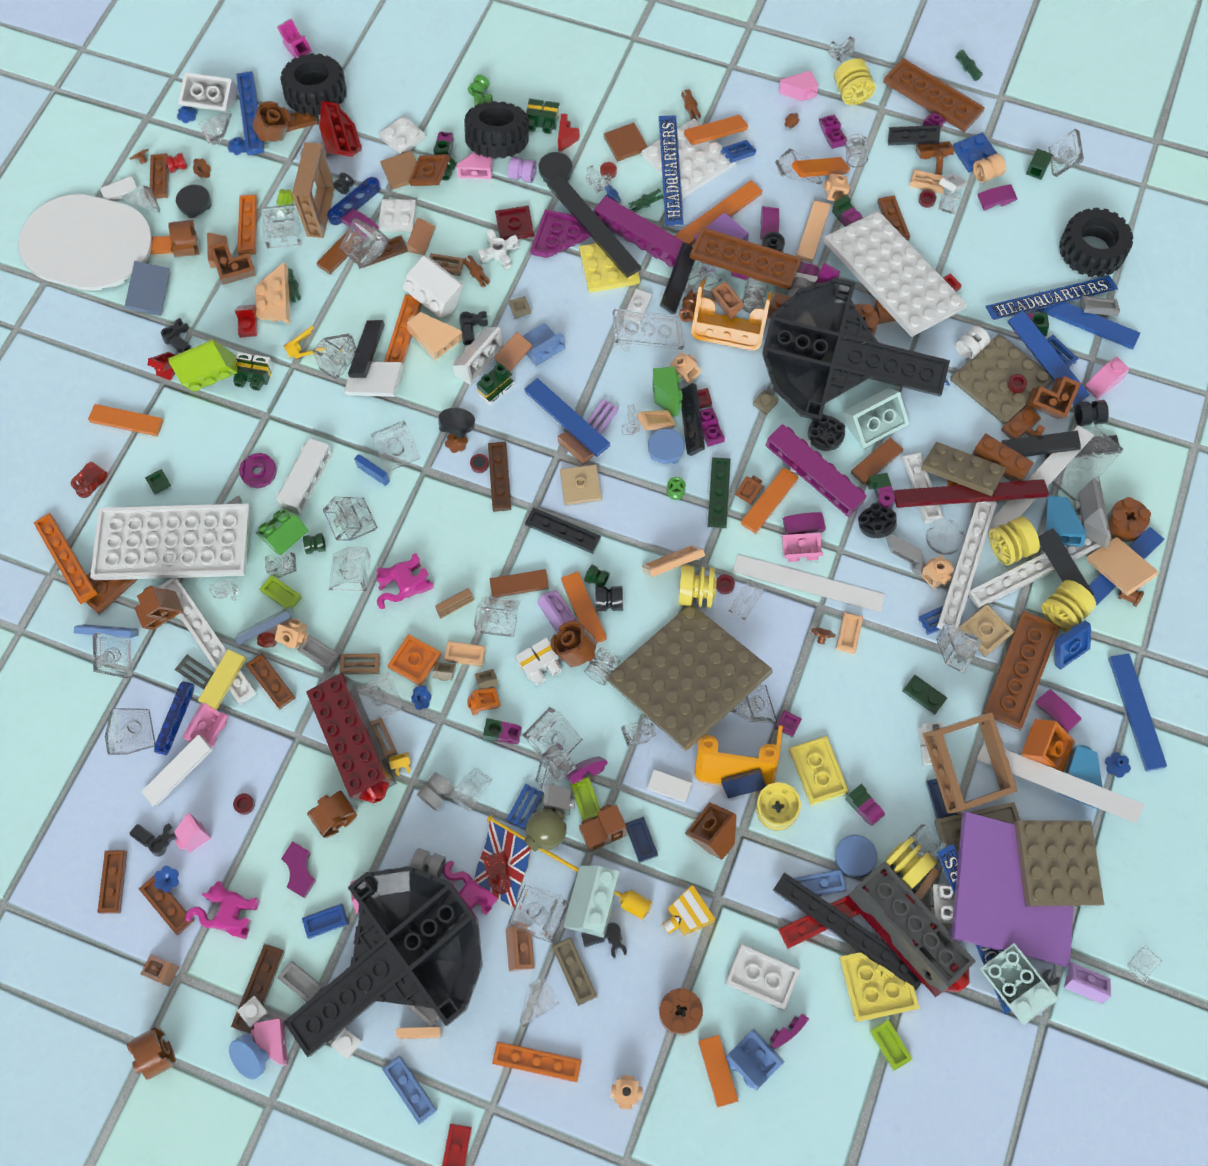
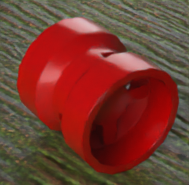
M182 152L177 153L174 157L171 155L165 157L170 173H175L177 169H188Z

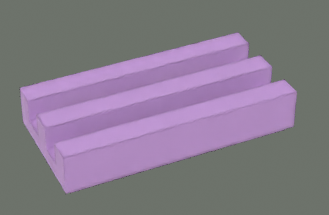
M605 399L601 401L587 421L590 425L593 424L592 427L596 430L608 411L612 410L598 430L601 435L619 410L618 406L615 405L614 407L612 403H607Z

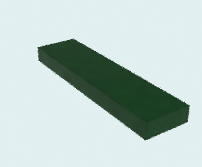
M712 457L708 527H727L731 458Z

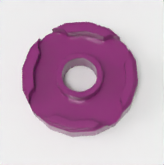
M251 454L248 456L249 458L242 461L239 474L247 486L263 488L271 484L275 479L277 467L273 459L267 454ZM256 468H263L260 473H253Z

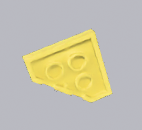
M597 243L579 246L589 293L640 284L638 272L626 278Z
M859 952L839 957L855 1023L920 1009L912 985L904 982L880 964H876L863 953Z

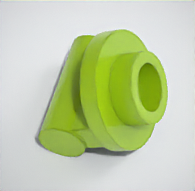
M290 189L279 190L277 205L290 207L294 203Z

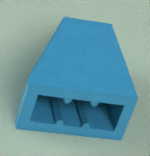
M1048 496L1044 533L1054 528L1064 545L1084 547L1086 531L1068 497Z
M1077 745L1071 751L1065 773L1103 788L1097 752L1092 751L1088 746ZM1058 792L1059 795L1065 796V797H1067V798H1070V799H1072V800H1075V801H1077V802H1080V803L1085 804V805H1087V806H1090V807H1092V808L1099 809V808H1096V807H1094V806H1091V805H1089V804H1086V803H1084V802H1081V801H1079V800H1076V799H1074V798H1071V797H1069V796H1066V795L1061 794V793Z

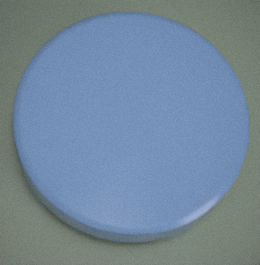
M670 428L659 429L648 440V452L653 461L675 464L684 453V439L676 430Z
M860 835L845 837L840 841L835 851L836 866L844 874L851 877L862 878L868 875L877 863L875 846L869 839Z
M250 1034L238 1037L229 1046L231 1061L244 1077L256 1079L264 1073L265 1062L269 1059L268 1054L264 1049L258 1047Z

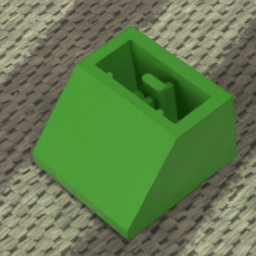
M675 366L653 368L652 388L654 403L664 410H669L670 414L674 417H678L679 409H682V390L679 389V373H676Z
M283 509L275 512L269 522L261 524L256 534L275 553L281 556L309 530L296 514Z

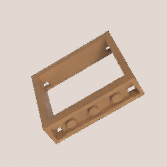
M304 142L292 195L307 237L324 238L335 188L322 143ZM314 181L317 187L315 197L312 194Z
M992 712L922 733L947 813L961 812L1017 792L1015 780ZM979 723L1000 790L964 802L943 735Z

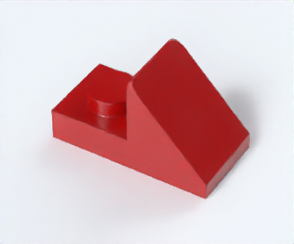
M561 114L558 133L559 152H562L580 139L579 128H571L568 114Z
M255 305L238 306L235 309V314L238 318L239 337L257 336Z
M166 352L148 358L147 365L154 367L157 376L172 380L175 372L168 358L176 354Z

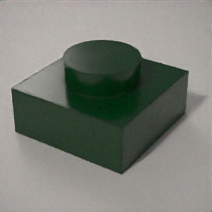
M162 469L145 477L154 494L171 486Z

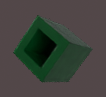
M1037 148L1026 175L1042 180L1053 154Z

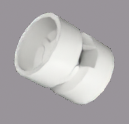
M974 326L956 342L955 347L963 358L970 360L990 343V337L983 328Z

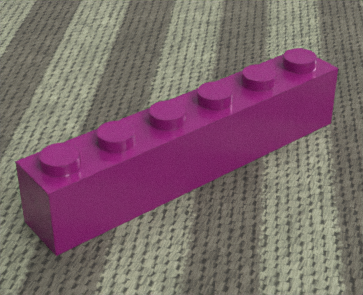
M605 196L594 208V213L611 232L617 233L626 241L637 245L639 249L647 251L654 258L662 260L669 267H674L681 245L685 242L608 196Z
M781 424L768 437L765 446L795 470L798 475L848 518L864 503L867 497L865 492L860 487H856L846 475H842L837 471L832 463H828L823 459L818 451H814L809 447L804 439L796 436L790 427Z

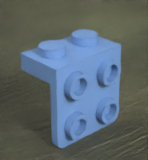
M546 323L523 335L533 345L526 355L535 366L540 365L565 349V338L562 333L559 332L555 335Z
M752 1029L726 1055L729 1066L743 1076L747 1086L758 1090L785 1062L755 1029Z

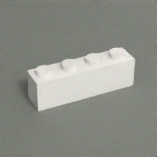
M309 438L307 443L302 446L301 454L294 461L293 469L287 475L284 487L277 494V502L280 508L299 515L302 514L333 454L328 444Z

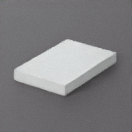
M372 362L366 378L348 377L344 392L346 395L395 397L404 365L402 362Z
M741 943L725 984L785 1011L801 969Z

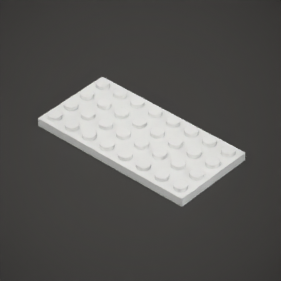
M879 211L824 237L823 242L911 337L959 313L967 307V303Z
M249 504L99 508L90 578L92 580L245 576L251 507Z

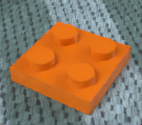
M408 634L387 667L411 682L422 686L442 656V653Z

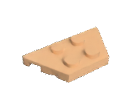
M285 263L279 265L255 286L256 317L260 320H271L274 322L279 320L287 324L290 323L288 266Z

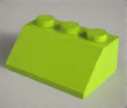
M213 339L168 358L180 383L193 392L237 374L236 355Z

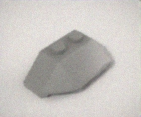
M1095 477L1079 491L1078 499L1074 500V510L1078 511L1077 516L1086 531V537L1104 548H1109L1111 533L1100 477Z

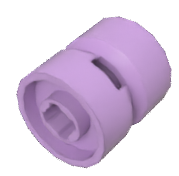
M512 156L508 166V178L513 180L521 178L524 182L533 183L537 168L536 161L528 159L523 162L522 158Z

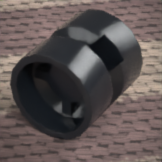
M769 232L764 235L762 246L783 252L785 239L780 233Z
M1098 400L1092 401V403H1077L1074 412L1076 423L1079 426H1088L1092 422L1094 425L1107 423L1109 409L1106 401Z
M606 586L595 587L596 612H605L609 608L612 611H623L622 586H612L610 589H607Z

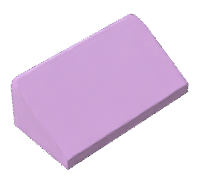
M557 590L542 594L537 601L556 632L560 631L558 628L568 621H576V618Z
M1070 963L1065 980V989L1101 1004L1111 997L1110 978L1075 963Z

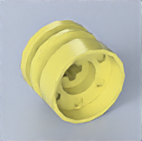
M850 59L842 63L834 72V80L843 102L847 105L861 104L874 94L876 86L866 61L863 59Z
M1023 516L1007 522V525L1002 524L989 531L991 548L998 560L1006 566L1021 560L1022 557L1031 556L1040 549V542L1035 528Z
M682 565L678 605L691 606L693 598H697L698 606L702 607V599L706 598V607H712L716 594L717 578L715 568L710 567L709 576H705V567L701 568L699 575H695L694 566Z
M1065 580L1057 587L1054 594H1051L1044 601L1041 609L1048 621L1060 626V630L1069 632L1073 626L1082 623L1084 618H1087L1096 608V601L1093 595L1081 584Z
M776 782L767 785L762 789L757 800L756 813L759 821L770 830L781 831L788 829L795 823L800 812L801 801L799 794L786 783ZM775 804H779V807L782 808L780 813H777L776 809H772L775 807Z
M912 836L901 842L887 856L885 861L889 867L891 865L895 867L893 871L896 874L899 872L902 874L900 879L910 890L938 863L929 852L921 857L917 855L922 847L921 844L913 850L910 848L915 841Z

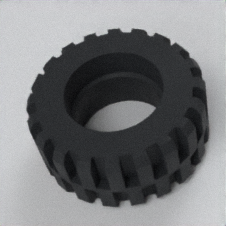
M309 53V55L303 54L299 58L295 57L291 62H288L281 72L280 80L285 101L289 107L296 112L299 111L300 114L305 115L308 113L309 116L319 114L320 116L322 101L338 103L340 105L345 100L347 91L343 69L330 56H324L320 53L314 55V53Z
M503 101L483 102L481 105L477 104L474 108L472 107L465 115V143L477 155H482L486 158L492 157V159L512 157L516 153H521L529 142L528 116L524 110L512 103L508 104Z
M1100 208L1085 209L1082 212L1076 213L1069 220L1059 242L1060 254L1064 257V262L1069 264L1073 271H1079L1078 274H1087L1088 277L1110 275L1117 271L1127 258L1133 245V233L1130 232L1129 224H1126V220L1123 217L1120 218L1118 213L1109 212V209L1105 208L1103 210H1100ZM1083 237H1097L1103 240L1109 248L1098 249L1092 247Z

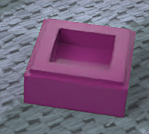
M784 710L775 729L777 730L779 725L783 726L782 733L793 738L802 718Z

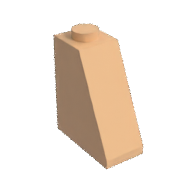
M421 312L411 316L407 321V331L434 360L438 359L462 340V332L459 329Z

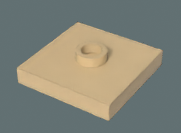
M597 465L560 469L565 505L602 500Z
M988 604L958 627V630L984 657L989 655L1015 632Z

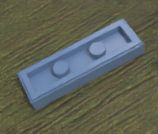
M81 624L74 627V633L132 638L138 636V629Z
M841 869L794 878L818 896L847 890Z
M400 1055L382 1068L419 1125L438 1111Z

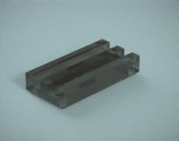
M188 654L175 668L176 672L202 690L205 689L214 672ZM190 661L192 664H194L195 666L206 672L208 675H210V677H205L204 675L196 671L194 668L186 664V662ZM181 668H186L187 670L195 674L197 677L205 681V683L202 684L201 682L190 676L188 673L183 671Z

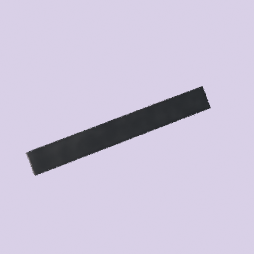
M561 174L547 182V187L626 278L641 270L640 264Z
M785 872L783 873L772 891L853 948L866 955L878 965L880 964L904 982L912 985L915 991L919 988L922 982L887 943Z

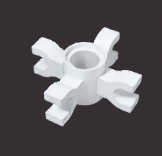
M493 229L486 231L490 248L478 251L481 263H486L493 258L496 261H501L505 270L511 268L509 263L511 261L507 251L519 248L517 243L519 241L516 235L504 241L502 238L496 237Z

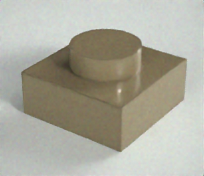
M525 296L509 301L514 319L531 314Z
M764 389L753 401V406L767 415L778 404L779 399Z
M437 662L433 669L432 678H437L441 681L452 680L456 672V664Z
M494 669L475 674L479 689L492 688L499 685Z

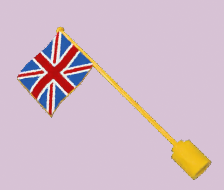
M493 815L487 817L489 823L488 834L476 868L475 882L517 910L518 894L528 868L531 848L524 842L526 837L495 820ZM538 849L578 872L579 868L548 850ZM632 889L629 892L625 891L623 894L616 891V895L620 897L619 902L622 903L621 908L644 920L653 902Z

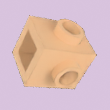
M830 174L828 180L824 183L827 200L836 201L849 193L850 184H848L847 176Z
M683 352L675 357L670 364L671 367L675 366V371L679 373L680 379L682 378L688 384L702 372L696 364V359L690 354L688 356L685 355Z
M940 555L938 558H932L926 563L921 577L933 589H936L941 584L946 585L951 581L954 568L948 559H944Z
M289 618L278 624L275 641L285 644L286 647L296 649L306 642L308 638V633H306L308 625L298 619Z
M621 1075V1079H617L616 1084H612L611 1098H615V1104H619L621 1109H632V1105L637 1106V1100L642 1101L643 1087L638 1086L639 1081H634V1076ZM625 1087L631 1090L629 1096H624L622 1093Z

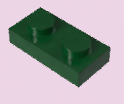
M917 675L912 677L902 691L934 715H936L948 698Z

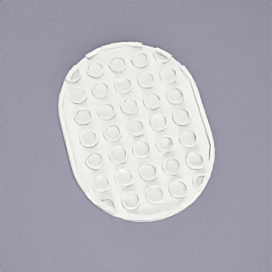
M72 194L55 198L43 204L29 216L21 229L18 249L24 264L37 277L77 289L99 291L102 288L116 287L125 283V280L131 277L134 261L147 262L151 254L153 240L151 229L146 219L133 207L90 195Z

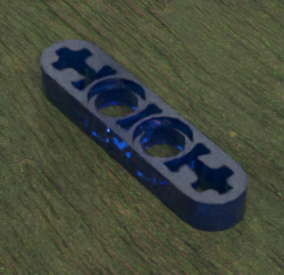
M367 178L334 205L327 213L330 224L340 225L343 223L341 220L343 216L352 209L358 210L374 197L381 189L378 178ZM360 193L365 194L363 198H356ZM352 204V207L345 209L344 205Z
M185 681L180 683L154 746L155 753L165 756L169 753L192 698L194 684Z

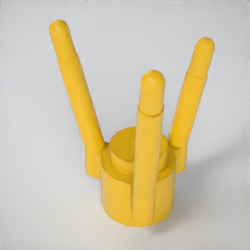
M314 326L309 327L295 339L283 345L289 357L294 356L296 359L324 352L331 348L324 347L299 353L302 349L298 343L311 334Z

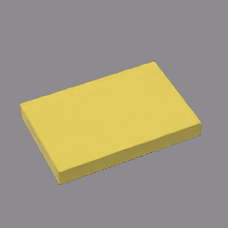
M827 736L789 748L810 806L849 793Z

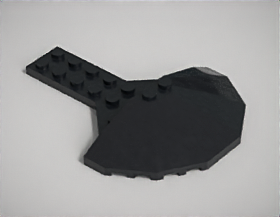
M834 278L824 283H817L807 288H799L789 300L784 302L771 316L762 351L773 390L801 417L821 421L826 403L868 379L941 397L950 360L879 343L869 331L868 325L863 317L859 315L851 300L855 282Z
M406 866L365 872L347 887L359 903V920L355 930V947L350 967L284 1021L307 1057L315 1054L377 1001L433 1008L445 1026H449L467 1011L483 967L479 921L450 881Z

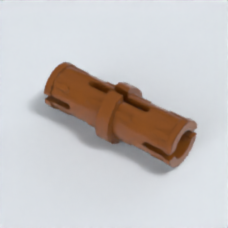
M684 90L685 94L682 91L681 96L685 103L684 107L689 112L691 120L694 118L698 120L696 114L700 119L701 114L697 108L698 103L693 98L691 90Z
M471 255L467 256L470 262L465 257L463 263L470 270V275L476 278L481 287H486L484 281L488 285L490 279L483 272L482 266L478 265Z

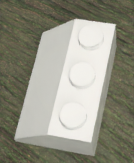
M184 72L178 104L227 112L236 102L238 87L229 78Z
M424 255L407 273L402 289L439 318L454 313L464 284L427 255Z
M485 328L476 335L472 344L468 345L464 353L454 360L452 367L455 376L469 385H472L494 360L495 355L503 348L501 328Z

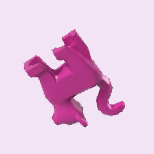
M416 553L412 555V559L409 561L396 563L390 568H377L376 581L379 583L378 588L380 591L392 581L397 583L400 590L397 595L382 593L378 596L376 601L380 609H385V600L398 602L404 598H409L434 588L433 583L430 580H426L429 574L425 568H422L417 575L412 574L413 571L421 567L420 559Z
M448 861L443 867V874L446 879L451 881L463 880L465 884L460 891L462 898L471 910L477 904L482 907V912L487 915L492 909L493 904L498 901V898L489 890L480 887L468 873L464 871L451 872L454 862Z
M217 881L214 886L209 888L207 893H202V896L206 897L208 901L221 902L214 918L209 920L206 911L201 907H193L186 912L185 920L187 922H190L192 917L197 915L202 926L225 931L234 937L246 940L250 931L247 929V926L251 919L246 917L242 920L238 919L240 911L244 909L257 910L260 900L258 898L247 900L236 892L227 891L224 884Z

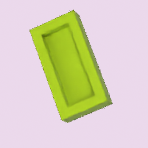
M272 575L259 589L264 595L283 608L291 606L293 609L302 599L299 593Z
M583 778L575 784L570 783L582 821L591 817L593 819L598 818L597 813L600 812V806L590 778Z
M889 1020L870 1031L893 1071L913 1060Z

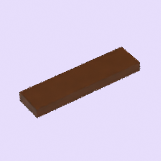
M506 442L488 443L493 512L511 510L507 444Z
M267 944L263 945L238 1009L253 996H256L264 1006L284 956V950ZM236 1012L231 1027L251 1034V1030L254 1027L250 1028L241 1015Z

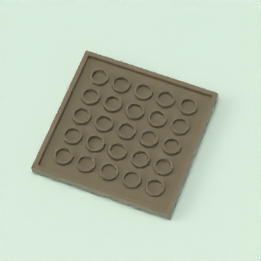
M692 604L684 608L606 676V680L686 752L773 673V670Z

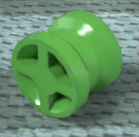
M680 477L669 479L667 482V495L669 498L679 500L685 495V481Z

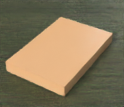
M1118 537L1110 541L1109 548L1102 546L1087 556V562L1127 596L1158 576V571Z
M691 545L643 564L641 567L644 573L654 577L704 557L705 553L703 549Z

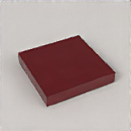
M529 205L495 211L499 236L504 241L514 235L518 239L534 237Z

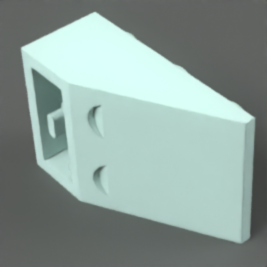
M1015 943L980 968L1023 1026L1058 1000L1057 996Z

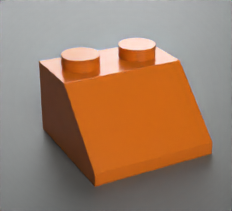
M1035 719L1021 754L1026 758L1064 772L1075 740L1056 721Z

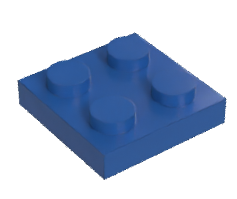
M983 132L953 144L954 152L969 173L973 171L974 162L983 158L986 160L988 156L997 153Z
M1086 620L1076 624L1069 632L1060 635L1055 640V666L1060 670L1091 649V624Z

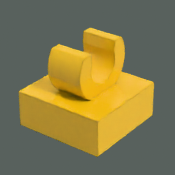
M409 752L389 757L391 770L395 769L397 777L400 776L399 768L405 767L407 773H410L409 764H411Z

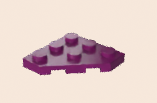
M545 209L530 253L531 255L549 258L590 238V235L572 215Z

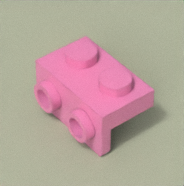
M821 533L782 535L783 558H788V562L800 561V557H807V560H819L818 556H823Z
M201 703L181 738L190 743L197 735H202L209 745L213 747L219 732L226 726L228 715L218 712L205 703Z

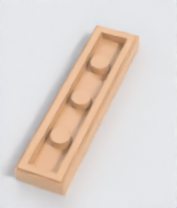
M814 200L796 257L813 263L831 204Z

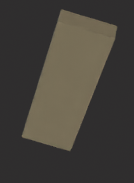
M571 937L553 945V951L577 1005L580 1006L597 998V994Z

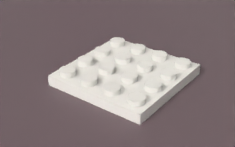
M695 118L677 129L682 199L736 165V162L731 163L729 161L730 158L727 159L725 157L726 154L721 153L723 147L715 139L691 145L685 137L684 131L685 129L701 125ZM660 140L642 150V156L662 176Z

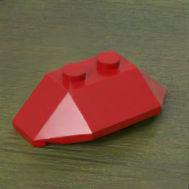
M322 101L319 129L326 153L353 157L362 150L355 124L341 110L338 103Z

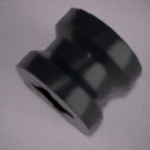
M342 172L339 174L338 180H335L333 186L339 193L346 195L349 192V187L354 185V180L351 176Z

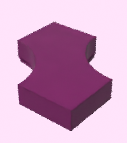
M292 841L281 858L287 864L290 872L287 888L306 898L316 882L308 870V859L311 852Z

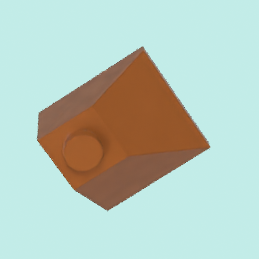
M709 802L685 834L709 854L723 860L735 844L737 816L735 813Z

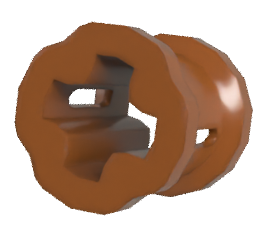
M687 298L683 300L682 309L679 312L682 321L688 322L693 320L696 306L694 299Z
M1136 590L1128 596L1120 591L1118 599L1123 598L1137 607L1144 595V591Z

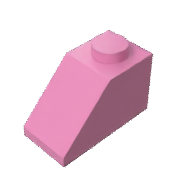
M811 70L780 79L779 93L799 101L817 97L818 83Z
M473 152L457 164L458 178L492 179L494 165L492 157L486 158Z
M1115 357L1104 365L1084 387L1098 399L1120 383L1130 368L1118 357Z
M190 813L185 815L174 831L177 836L175 842L181 850L186 849L188 852H192L211 839L202 823Z
M279 1018L254 1023L251 1036L258 1047L264 1049L268 1056L278 1064L288 1065L284 1020Z

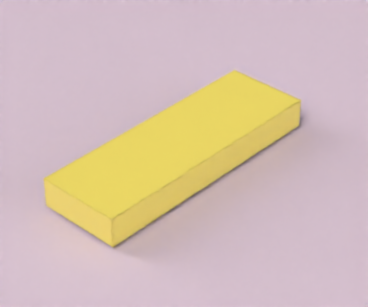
M228 649L198 701L217 710L246 658Z

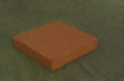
M634 122L604 133V139L617 162L640 154L642 150L648 147Z
M447 154L419 156L408 181L410 186L440 185L450 160Z

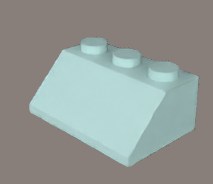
M890 388L843 411L847 428L863 449L910 425L900 392Z
M579 866L563 927L604 938L620 879V872L602 866Z

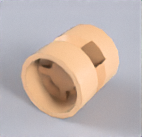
M996 153L988 156L986 160L983 158L974 162L973 172L977 181L983 183L1005 174L1006 164L1002 155Z

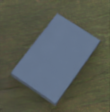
M134 261L125 309L161 316L170 268Z
M291 606L286 607L241 631L234 640L237 645H241L289 619L294 612Z

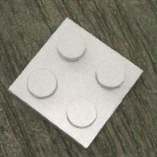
M403 115L381 131L379 137L400 155L409 152L424 141L426 134Z
M382 199L379 231L412 232L415 223L416 200Z

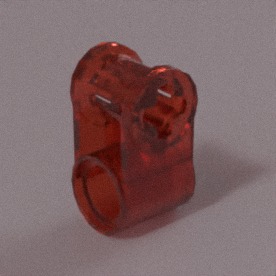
M89 462L72 478L71 486L76 490V494L79 497L87 498L106 481L108 472L94 462Z
M502 851L483 856L490 887L498 894L507 893L511 887L505 852ZM499 879H502L503 882H501V886L498 887L496 884L499 883Z

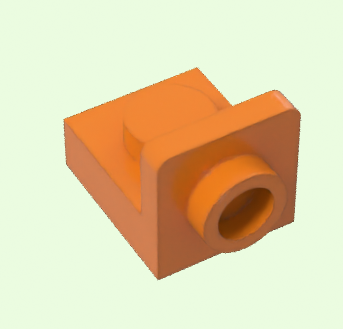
M495 687L474 690L467 699L468 708L473 716L483 710L497 709L501 705Z

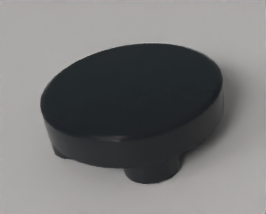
M551 152L544 155L539 161V173L543 181L547 183L560 174L566 181H569L572 173L571 159L561 152Z
M188 185L182 188L176 195L178 209L189 218H195L212 206L209 192L201 185Z
M462 408L445 409L438 417L439 430L454 434L458 438H464L466 433L474 429L475 417L471 412Z
M822 414L821 421L813 420L808 429V439L811 440V444L815 448L822 451H832L837 449L844 441L845 425L838 419Z
M873 503L858 517L859 529L865 536L870 538L886 537L893 533L897 527L896 513L888 507H883L880 503Z

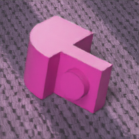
M288 19L277 26L284 40L282 41L294 58H299L300 55H306L312 51L305 36L299 34L292 19Z

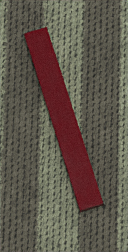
M1044 479L1000 482L992 496L963 485L894 490L896 508L1048 497L1049 494Z

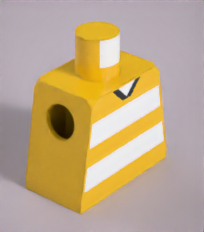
M692 885L668 907L667 911L671 918L663 922L662 926L668 934L679 928L682 935L685 936L713 924L715 917Z

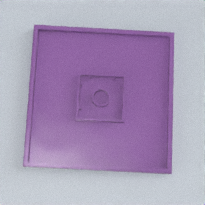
M969 812L962 813L951 939L1002 952L1015 943L1026 958L1069 967L1074 906L1026 907L1015 825Z

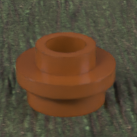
M797 113L789 114L785 118L786 122L784 125L789 127V129L793 128L800 121L799 115Z

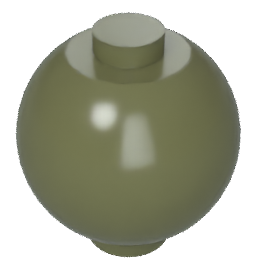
M542 808L535 811L527 820V838L524 842L534 852L539 848L544 850L556 848L563 842L566 836L567 825L563 821L566 817L558 809L553 811L550 808Z

